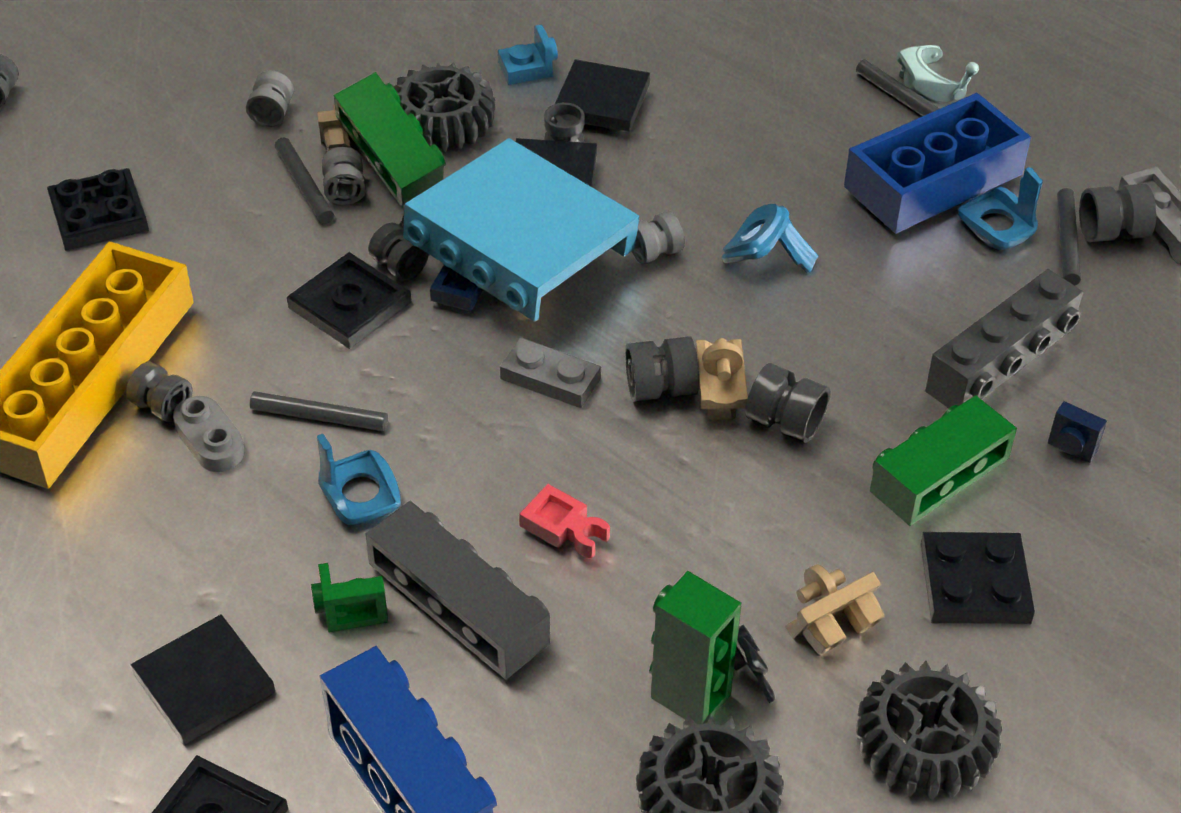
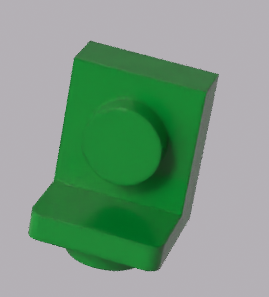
M318 564L321 582L311 584L315 614H326L328 633L389 623L382 576L365 579L356 578L347 582L331 584L329 564Z

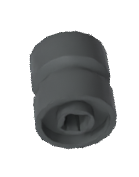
M1147 184L1123 185L1121 190H1115L1110 186L1087 188L1083 191L1079 205V219L1084 238L1089 243L1113 241L1118 236L1123 240L1148 238L1154 232L1157 215L1154 194Z
M691 336L664 339L661 347H657L653 341L626 344V374L633 402L659 399L664 391L670 397L698 394L699 367L694 341ZM654 363H660L661 375L655 374Z
M768 363L762 368L752 385L745 406L746 418L767 427L778 423L780 424L781 433L807 443L812 439L824 418L831 391L829 387L808 378H803L796 382L793 372Z

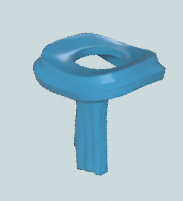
M1028 167L1025 169L1024 176L1020 180L1019 198L1007 188L997 187L961 205L958 208V215L989 246L998 250L1015 247L1033 236L1037 231L1036 207L1043 180L1039 178L1033 168ZM989 213H1000L1008 216L1013 221V226L1003 231H995L981 218Z
M767 204L756 208L747 217L735 236L723 248L724 254L721 258L724 263L759 259L767 255L777 241H779L796 265H800L806 273H809L813 269L819 255L795 229L789 219V211L784 206Z
M323 433L317 435L320 456L318 484L342 522L348 525L366 523L391 513L400 506V490L395 476L386 460L378 452L367 450L334 462L332 447ZM356 477H368L379 485L378 494L370 501L362 503L348 500L343 495L342 489L347 481Z

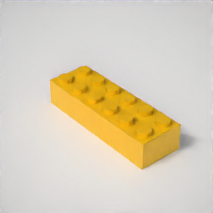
M110 241L105 245L0 369L1 473L47 489L51 487L125 392L128 381L135 369L150 360L193 305L194 301L186 264Z

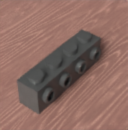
M1047 269L932 354L925 392L947 408L953 405L960 406L975 395L982 400L1074 329L1081 317L1079 306L1083 291L1050 269Z
M409 501L365 533L369 565L505 680L550 644V613L543 602L535 596H527L513 584L511 578L504 570L499 567L493 568L478 556L477 551L468 541L464 539L458 540L447 531L439 518L433 513H425L412 501Z

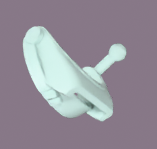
M914 46L898 52L896 60L902 65L899 77L904 78L905 86L926 100L934 102H947L964 98L969 81L979 71L977 63H968L965 68L966 73L959 83L938 75L926 65L936 62L942 57L943 52L939 46Z

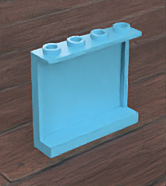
M508 138L405 203L403 238L535 322L539 319L541 297L608 249H612L622 256H626L635 249L640 216Z

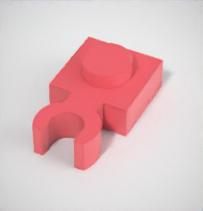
M547 484L519 514L520 527L557 548H560L566 540L574 543L575 550L586 558H593L595 556V542L588 539V537L595 536L605 542L610 539V525L605 520L598 517H587L586 504L550 484Z

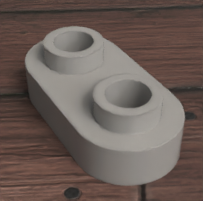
M194 396L183 400L176 406L173 412L176 432L203 468L213 472H223L236 467L244 457L242 436L216 401L205 396Z

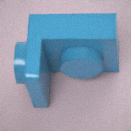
M543 25L534 26V43L520 44L498 50V63L508 85L553 77V61L558 59L557 45L553 37H548Z

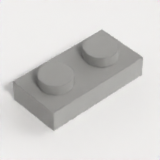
M520 338L500 366V379L582 408L601 379V366Z

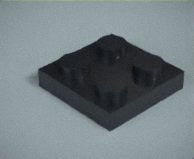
M923 532L920 545L931 623H1032L1035 610L1021 533Z

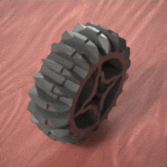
M437 63L436 67L430 68L422 65L420 71L408 70L407 77H398L397 85L393 86L400 97V106L407 115L412 113L419 121L423 129L422 136L430 146L435 144L438 148H442L444 152L449 147H456L461 150L464 143L476 144L477 137H485L487 129L492 127L494 110L496 108L495 97H493L490 83L482 79L481 73H471L469 66L458 69L454 63L448 67L441 66L439 63Z
M925 661L920 666L919 671H915L905 662L899 669L898 674L886 670L885 674L881 676L880 682L872 681L871 686L867 689L866 697L859 704L856 734L857 739L861 740V757L871 758L872 774L888 772L886 778L888 787L898 782L906 784L909 797L917 791V788L926 790L932 801L938 795L939 789H943L953 799L959 793L961 786L972 791L973 787L977 785L979 777L986 778V775L992 769L994 758L998 757L1001 747L999 741L1002 726L1001 720L995 718L997 713L996 702L984 700L986 696L984 686H968L970 682L968 673L958 678L951 676L948 664L939 672L931 670L927 661ZM890 725L896 728L895 733L891 729ZM897 735H899L905 741V743L902 740H900L897 737Z
M710 713L705 718L704 724H696L688 715L683 722L682 730L669 723L664 730V737L653 735L649 743V751L643 752V755L640 757L639 774L636 775V790H638L639 794L638 806L641 809V813H779L781 806L779 796L782 795L784 781L782 775L779 774L780 763L778 756L769 755L770 747L767 739L754 741L752 726L741 731L735 730L732 716L724 725L715 724ZM691 762L690 767L678 771V776L669 778L677 768ZM752 790L751 794L742 803L728 809L729 802L739 799L741 793Z

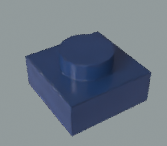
M443 265L430 287V299L433 302L472 311L484 289L479 288L461 274Z
M1063 401L1055 414L1048 444L1090 463L1098 452L1107 420Z

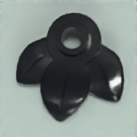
M743 624L739 626L734 669L738 671L748 665L757 678L767 701L771 703L775 700L774 691L764 677V674L768 672V667L757 653L760 649Z

